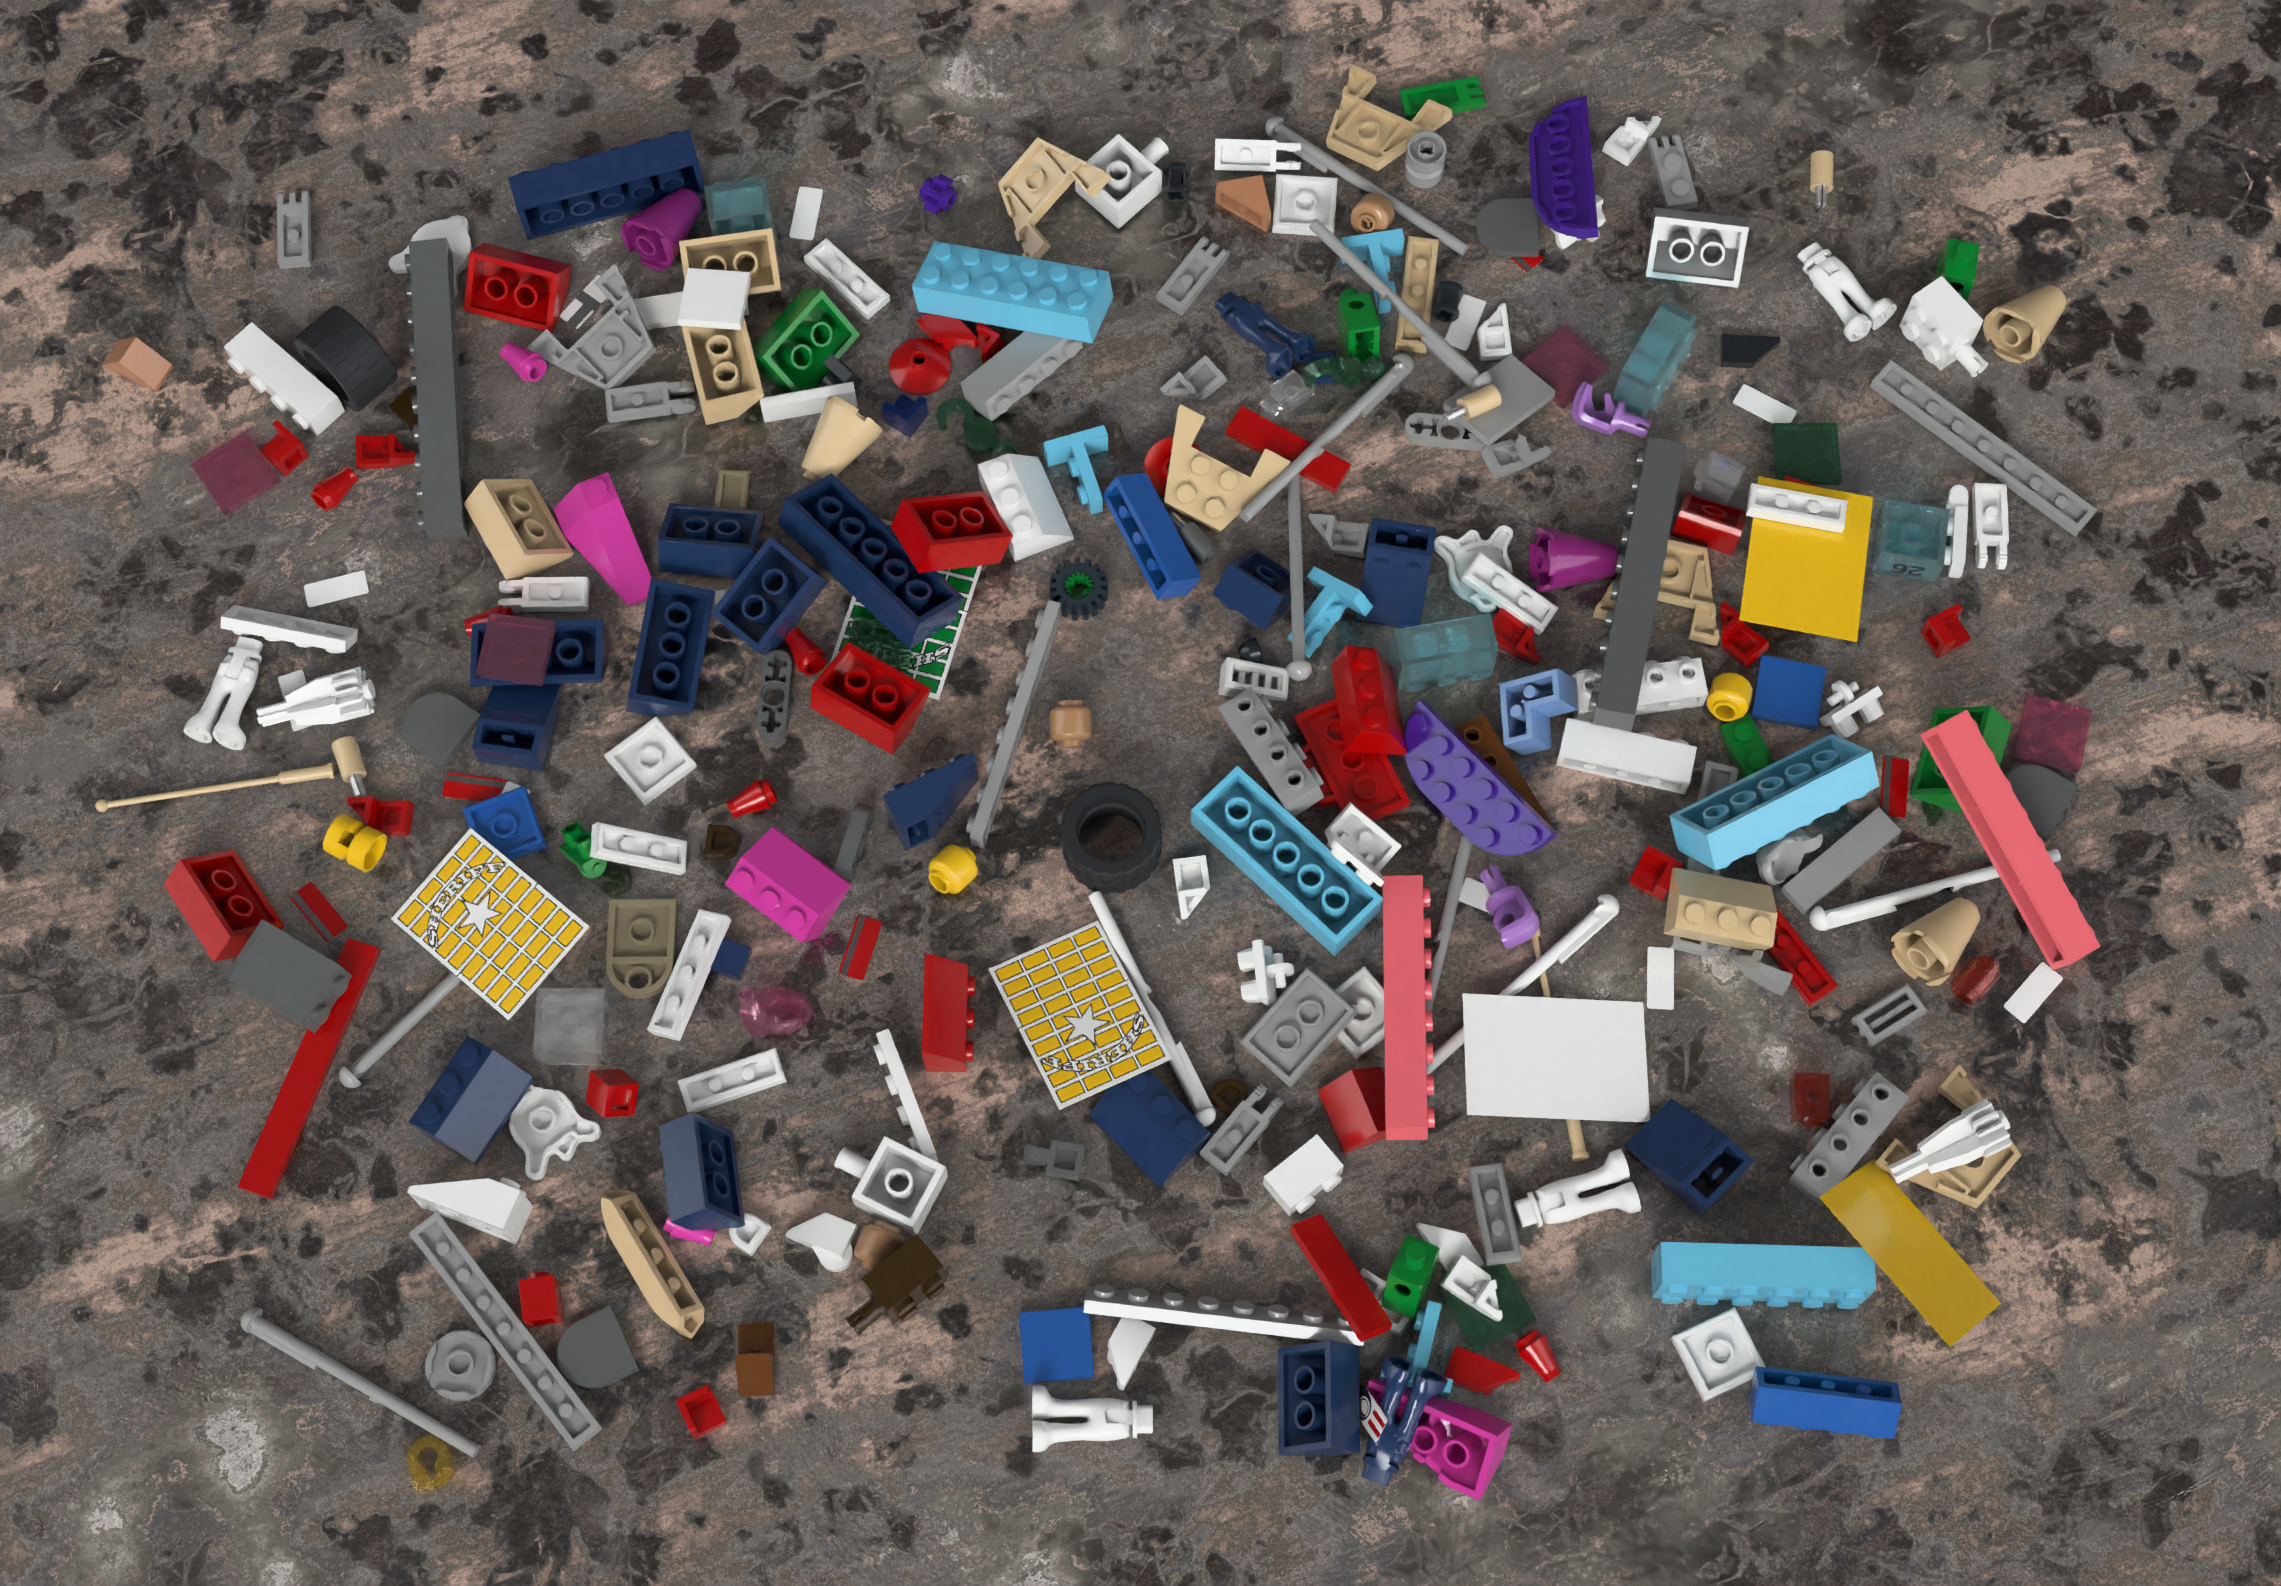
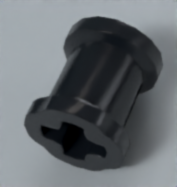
M1182 162L1167 163L1163 168L1166 183L1162 189V198L1172 203L1184 202L1189 198V190L1186 188L1187 178L1190 176L1189 166Z
M1441 281L1437 283L1435 288L1438 295L1436 305L1432 308L1431 314L1440 321L1454 322L1460 315L1457 308L1459 298L1463 295L1464 290L1457 282Z

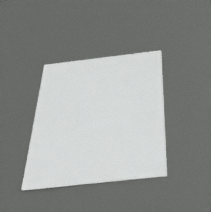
M1462 993L1467 1115L1647 1123L1650 1120L1643 1002Z

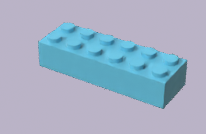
M934 241L912 284L918 312L1093 343L1114 298L1109 271Z
M1830 734L1670 815L1677 849L1714 870L1726 868L1731 862L1740 857L1757 852L1760 847L1784 838L1787 833L1799 827L1810 825L1813 820L1820 816L1835 812L1842 805L1854 799L1862 798L1867 795V792L1879 787L1873 753L1855 743Z
M1236 766L1191 809V825L1334 957L1381 911L1383 898L1359 878L1346 864L1336 859L1330 853V849L1239 766Z
M1661 1242L1651 1256L1652 1298H1661L1664 1304L1683 1303V1299H1697V1304L1715 1305L1718 1304V1300H1732V1305L1750 1306L1753 1305V1301H1767V1306L1785 1307L1788 1306V1302H1802V1307L1820 1308L1823 1307V1303H1837V1308L1855 1309L1876 1290L1875 1261L1863 1247Z

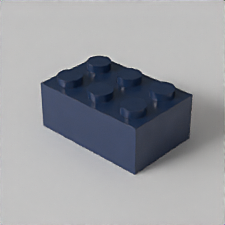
M770 536L710 614L756 652L766 656L769 652L778 648L785 639L786 634L793 629L829 583V580L782 542Z

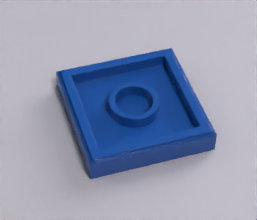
M1761 655L1751 718L1815 731L1818 725L1826 667Z
M526 786L462 808L469 829L472 828L510 861L548 847Z
M1084 1307L1019 1313L1025 1385L1095 1378L1090 1317L1088 1313H1083Z

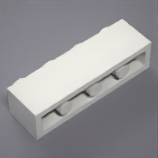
M251 322L224 346L230 357L227 360L228 364L240 375L245 372L250 377L248 379L257 391L269 393L272 396L270 400L280 411L284 412L287 409L293 414L291 418L302 430L305 431L309 428L318 436L345 412L337 395L254 323Z
M1582 717L1567 718L1562 733L1556 766L1685 794L1690 784L1697 747L1691 746L1688 742L1680 739H1672L1670 741L1660 739L1649 732L1633 733L1594 725L1589 719Z

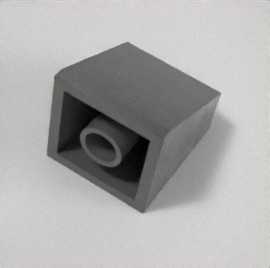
M261 920L224 978L259 1004L316 1033L319 1027L328 1019L330 1010L339 996L346 991L352 975L338 963L270 923Z

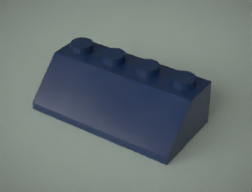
M651 578L626 712L652 717L657 716L658 718L693 713L715 590Z
M603 619L472 623L471 687L603 682L609 659V633Z

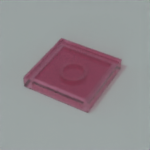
M1567 326L1563 327L1521 361L1556 391L1555 397L1552 400L1562 409L1572 402L1578 386L1583 381L1593 385L1609 371V366Z
M246 431L190 464L225 516L280 483Z
M490 613L476 669L477 676L543 686L556 629L555 622Z
M2027 694L2024 698L2013 757L2078 773L2082 765L2092 710Z

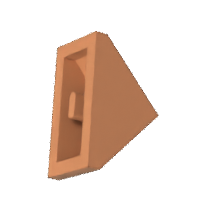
M1262 175L1222 181L1217 184L1215 203L1265 232L1270 229L1271 210Z
M137 337L119 340L102 364L104 368L155 392L159 390L173 369V365Z

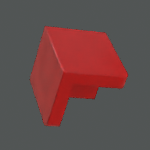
M276 420L272 425L277 435L262 447L260 452L286 477L307 459L309 455L302 442L282 423Z
M1960 603L1927 619L1920 631L1937 658L1967 644L1971 639L1958 619L1963 610Z
M1647 845L1629 879V883L1664 901L1670 889L1672 868L1681 869L1684 863Z
M622 1069L590 1070L586 1103L603 1118L634 1116L639 1083Z
M705 1385L676 1399L687 1428L695 1439L727 1424L718 1400L709 1385Z

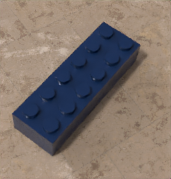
M689 130L674 131L659 138L644 139L636 144L624 147H613L602 153L583 155L575 160L553 163L545 168L522 171L517 175L508 177L516 209L527 240L644 210L681 188L692 190L698 195L706 193L699 161Z
M832 473L785 498L778 525L909 649L955 622L964 597L937 571L919 573L893 530Z

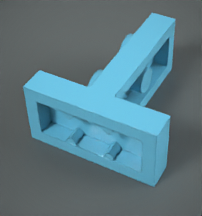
M1402 228L1341 237V242L1361 261L1366 260L1367 266L1396 293L1395 283L1388 280L1387 273L1390 272L1389 257L1403 254L1405 238ZM1373 289L1378 314L1390 312L1391 303L1387 299L1385 301L1380 299L1379 294Z
M1098 426L1043 442L1047 466L1050 467L1068 462L1072 477L1078 476L1081 485L1077 487L1081 504L1088 505L1091 515L1103 512L1102 495L1088 456L1108 450V434L1105 426Z
M1315 566L1307 577L1320 594L1304 614L1305 656L1308 658L1322 644L1324 637L1341 618L1342 613L1347 607L1365 617L1373 608L1362 591ZM1291 632V633L1289 634V636L1287 637L1288 640H1289L1291 643H1292V632Z
M1428 1300L1425 1310L1418 1309L1413 1328L1420 1331L1417 1344L1410 1342L1406 1360L1414 1366L1410 1381L1406 1386L1407 1389H1412L1417 1370L1420 1368L1427 1369L1442 1306L1440 1303ZM1381 1369L1379 1381L1386 1382V1378ZM1447 1378L1448 1382L1445 1389L1435 1396L1448 1399L1453 1379Z

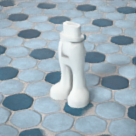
M1817 242L1811 244L1798 254L1797 257L1804 264L1803 271L1809 275L1813 287L1833 307L1844 323L1843 332L1849 341L1854 342L1862 339L1869 333L1870 328L1873 330L1878 329L1896 311L1897 305L1891 299L1883 298L1878 301L1872 299L1861 287L1849 268L1837 257L1831 256L1829 249L1823 250ZM1841 292L1846 293L1862 314H1859L1849 304Z
M240 636L235 647L229 648V655L220 663L211 690L200 711L185 724L184 733L187 736L203 743L212 742L214 737L219 744L233 750H242L244 748L246 736L239 726V720L257 680L259 664L262 661V656L260 655L263 647L262 642ZM231 694L219 721L215 725L225 697Z
M1617 1149L1610 1152L1604 1165L1596 1170L1551 1182L1537 1189L1534 1194L1532 1191L1528 1192L1526 1198L1514 1201L1521 1227L1536 1224L1539 1228L1543 1226V1222L1545 1224L1563 1223L1591 1213L1614 1208L1621 1209L1627 1213L1641 1211L1640 1199L1633 1182L1624 1183L1597 1195L1586 1198L1578 1197V1194L1581 1192L1629 1180V1168L1622 1150Z
M1033 1385L1032 1452L1045 1451L1051 1444L1057 1442L1080 1440L1115 1441L1129 1436L1137 1439V1433H1153V1405H1137V1401H1132L1131 1405H1129L1128 1401L1114 1398L1057 1399L1051 1397L1045 1386ZM1084 1417L1088 1419L1085 1423L1073 1424L1042 1421L1044 1419Z

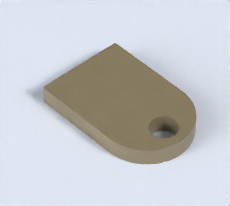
M609 899L606 972L614 988L621 994L629 998L645 999L653 997L665 989L675 966L678 902L676 899ZM639 973L646 974L649 977L646 986L636 989L630 985L633 976Z

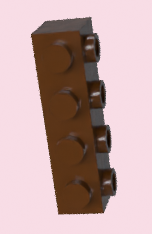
M1482 714L1454 728L1551 825L1549 818L1486 716Z

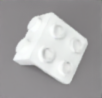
M1349 802L1324 831L1328 839L1326 845L1331 849L1330 853L1341 863L1351 862L1352 867L1356 870V875L1365 883L1371 885L1375 882L1381 887L1385 880L1380 870L1401 848V844L1354 804Z

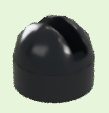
M1256 637L1241 643L1238 648L1241 660L1256 663L1264 662Z

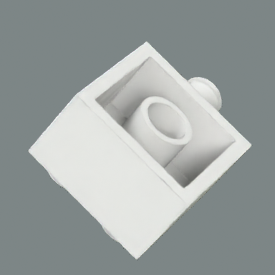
M1118 134L1086 161L1109 173L1112 178L1094 198L1088 195L1076 180L1075 191L1119 229L1162 191V171L1154 164L1164 155H1167L1169 149L1163 140L1156 137L1139 152Z
M1940 276L1912 296L1899 327L1902 329L1904 336L1908 340L1913 341L1922 350L1928 362L1934 363L1941 371L1955 360H1958L1972 377H1976L1978 375L1977 372L1980 374L1989 364L1971 346L1984 320L1943 276Z
M885 1136L871 1160L844 1147L834 1164L836 1168H840L861 1179L852 1195L855 1207L913 1236L918 1234L948 1178L946 1166Z

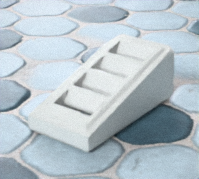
M1227 657L1220 670L1218 694L1235 697L1249 687H1252L1257 696L1264 694L1267 700L1286 701L1289 675L1286 668ZM1233 674H1237L1236 682L1232 681ZM1245 675H1250V684H1245ZM1259 676H1264L1263 687L1258 686ZM1272 677H1277L1276 690L1271 689Z

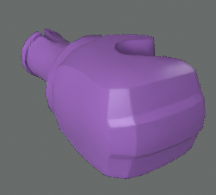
M1585 381L1578 386L1570 409L1572 419L1576 424L1604 435L1612 436L1614 431L1621 429L1645 439L1648 433L1646 429L1650 427L1652 420L1625 411V400L1620 398L1614 407L1611 396L1608 393L1602 397V411H1596L1592 403L1593 386Z
M1495 865L1490 866L1493 879L1487 869H1484L1479 876L1491 895L1486 902V909L1491 915H1494L1493 924L1500 933V940L1504 948H1514L1535 936L1540 926V920L1524 891L1518 886H1508L1499 867Z

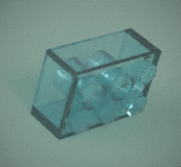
M1664 300L1662 301L1619 375L1612 399L1614 405L1619 398L1625 400L1624 407H1626V411L1643 418H1647L1651 410L1655 412L1658 410L1665 396L1663 393L1666 387L1672 386L1679 372L1677 369L1680 363H1685L1691 353L1692 343L1698 333L1694 329L1697 316Z
M1491 614L1394 629L1389 657L1393 667L1397 691L1406 689L1408 692H1414L1433 684L1449 686L1456 683L1457 680L1468 678L1472 681H1478L1493 674L1499 647Z

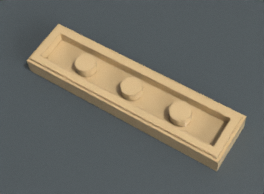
M1408 236L1401 298L1429 324L1439 239ZM1399 313L1395 350L1426 353L1427 347L1421 342L1424 336Z

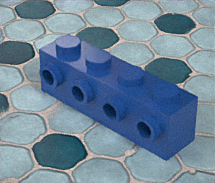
M1147 473L1116 476L1103 492L1102 497L1156 599L1186 596L1200 581L1202 576Z
M1755 1366L1749 1396L1751 1421L1767 1426L1783 1425L1802 1430L1817 1429L1831 1431L1836 1434L1851 1433L1867 1435L1871 1438L1885 1437L1895 1439L1902 1400L1897 1382Z

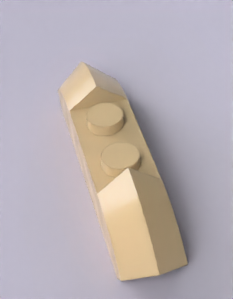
M629 1190L603 1191L601 1195V1209L607 1232L654 1312L670 1327L692 1339L704 1322V1307L637 1194Z

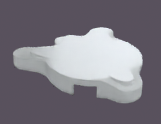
M460 215L427 223L419 228L411 241L447 238L453 252L455 297L458 294V277L468 266L469 254L473 250L468 234L469 223L465 217ZM409 245L403 252L390 258L389 266L392 272L397 274L407 273L405 254H409Z
M1505 525L1499 526L1491 537L1485 541L1480 538L1476 530H1469L1459 539L1443 535L1437 537L1434 541L1435 552L1447 564L1448 579L1452 589L1462 599L1474 604L1481 612H1492L1497 606L1460 579L1479 552L1513 574L1512 563L1507 553L1508 546L1513 538V530Z
M532 1084L512 1112L510 1122L508 1123L514 1141L525 1153V1173L533 1181L540 1180L545 1176L551 1155L556 1154L561 1160L568 1161L572 1159L579 1143L595 1141L599 1139L602 1133L601 1127L597 1122L584 1119L577 1113L574 1104L566 1094L559 1090L543 1089Z

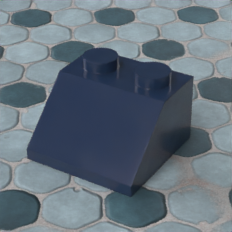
M1253 549L1228 564L1212 595L1220 599L1221 604L1226 608L1236 610L1247 617V621L1253 626L1267 629L1277 623L1291 605L1290 572L1256 549Z

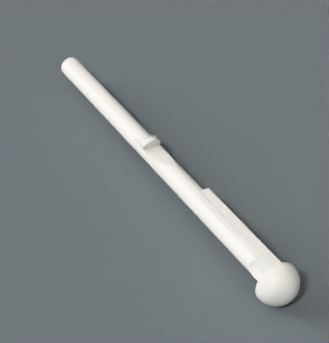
M2055 848L2047 851L2053 863L2061 860L2058 849ZM1992 865L1825 911L1821 906H1817L1811 911L1809 919L1811 925L1816 930L1827 931L1831 928L1897 911L1895 905L1928 897L1950 887L1951 892H1955L1962 887L1999 878L2000 876Z
M1096 891L1089 895L1088 898L1118 959L1172 1058L1169 1062L1195 1113L1194 1116L1204 1127H1208L1215 1120V1108H1213L1181 1041L1177 1045L1175 1044L1162 1015L1149 999L1147 993H1151L1152 990L1145 983L1101 892Z
M1610 894L1600 895L1597 898L1599 905L1498 995L1515 996L1528 987L1554 962L1559 960L1562 964L1618 914L1620 909L1618 900ZM1464 1026L1433 1052V1063H1427V1075L1433 1072L1464 1044Z

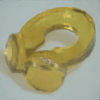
M431 1436L422 1437L411 1446L408 1452L407 1465L413 1478L410 1488L414 1491L428 1493L434 1491L435 1488L440 1489L455 1476L456 1470L452 1467L450 1452L447 1446L438 1438ZM428 1447L434 1448L438 1453V1459L434 1465L437 1475L434 1479L429 1478L427 1468L422 1467L418 1462L419 1453Z

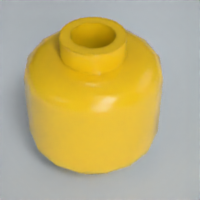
M1722 673L1716 676L1711 682L1706 704L1709 711L1722 721H1733L1744 717L1749 709L1752 698V686L1745 677L1736 673Z
M954 844L945 846L928 865L929 880L933 887L944 894L960 893L978 874L974 853L964 846L960 847Z

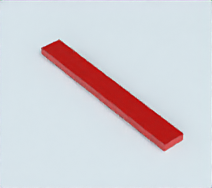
M347 938L337 963L349 972L352 978L344 994L339 996L330 1010L326 1022L319 1027L316 1033L308 1029L306 1030L238 1184L239 1189L270 1200L273 1199L381 953L378 947Z

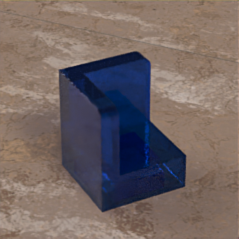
M901 394L894 405L886 401L882 406L885 423L909 438L913 436L929 415L927 400L923 396H919L914 401Z

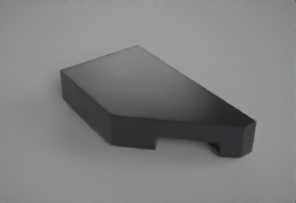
M1722 334L1721 367L1753 368L1764 356L1779 346L1780 337Z

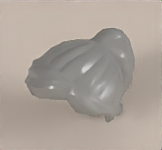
M1799 827L1787 833L1784 838L1760 847L1756 854V863L1761 879L1773 886L1782 883L1789 876L1798 874V867L1803 860L1804 854L1815 851L1821 846L1823 834L1817 832L1813 835Z

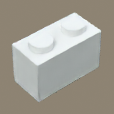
M1317 1134L1265 1175L1263 1186L1289 1216L1296 1210L1301 1214L1314 1204L1316 1200L1313 1197L1323 1189L1329 1192L1341 1182L1342 1178L1340 1175L1343 1172L1344 1165Z

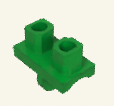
M578 821L561 829L562 836L566 842L559 846L562 855L575 864L583 876L587 878L599 877L605 871L607 861L590 857L592 832L585 831L582 824Z

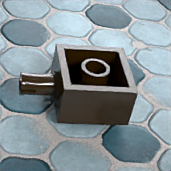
M918 1234L861 1278L869 1295V1300L850 1316H847L845 1320L851 1328L853 1327L858 1336L881 1316L887 1317L893 1325L899 1320L903 1323L918 1311L916 1306L926 1298L929 1300L934 1299L945 1289L944 1283L948 1280L944 1266Z

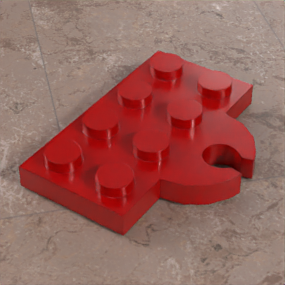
M1336 698L1294 716L1293 721L1305 743V746L1301 749L1307 759L1303 763L1308 770L1314 767L1324 782L1319 787L1325 798L1312 806L1326 807L1336 804L1341 813L1351 802L1374 822L1410 806V800L1386 754L1345 751Z

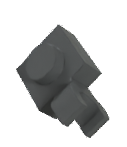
M1053 1139L1051 1140L1050 1149L1026 1145L1023 1163L1034 1166L1046 1165L1045 1176L1079 1182L1086 1145Z

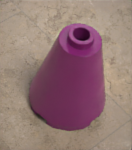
M681 188L628 218L620 229L621 238L630 253L635 250L641 256L638 261L653 270H666L674 263L680 251L679 241L687 239L702 211L700 197L692 190Z
M1539 527L1534 531L1533 535H1538L1536 543H1530L1528 568L1530 580L1537 581L1538 586H1533L1536 591L1548 592L1615 575L1618 555L1621 554L1620 551H1617L1615 545L1547 527Z

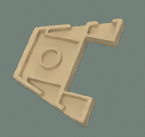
M1353 65L1349 71L1347 86H1344L1342 92V101L1339 109H1336L1326 138L1328 149L1379 171L1406 152L1408 141L1414 134L1423 131L1434 132L1453 117L1452 109L1430 99L1427 100L1412 121H1408L1365 101L1364 98L1377 83L1376 75Z
M1037 137L998 182L1008 215L1013 218L1016 227L1014 233L1017 241L1021 243L1024 251L1022 256L1041 259L1051 247L1035 225L1074 180L1077 181L1088 195L1094 198L1112 176L1104 170Z
M1180 404L1176 414L1163 504L1220 533L1289 466L1291 461L1265 448L1251 477L1229 467L1191 446L1206 417Z
M1668 539L1657 601L1694 609L1688 640L1717 646L1720 635L1716 624L1717 614L1715 604L1713 603L1712 579L1707 548ZM1619 573L1613 581L1620 582L1621 574ZM1613 581L1602 600L1595 607L1594 618L1606 620L1608 608L1615 609L1616 601L1610 600Z
M1958 1065L1937 1091L1959 1109L1964 1110L1984 1099L1967 1079V1073L1963 1067ZM1895 1139L1874 1165L1890 1172L1888 1169L1889 1165L1913 1154V1152ZM2012 1142L2011 1146L1987 1158L1983 1154V1156L1967 1164L1932 1174L1926 1169L1907 1180L1977 1208L2021 1157V1154Z

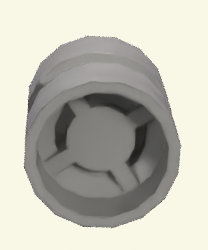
M1423 131L1414 134L1409 139L1404 163V176L1413 186L1430 188L1437 185L1441 180L1447 153L1446 143L1441 136L1434 132Z

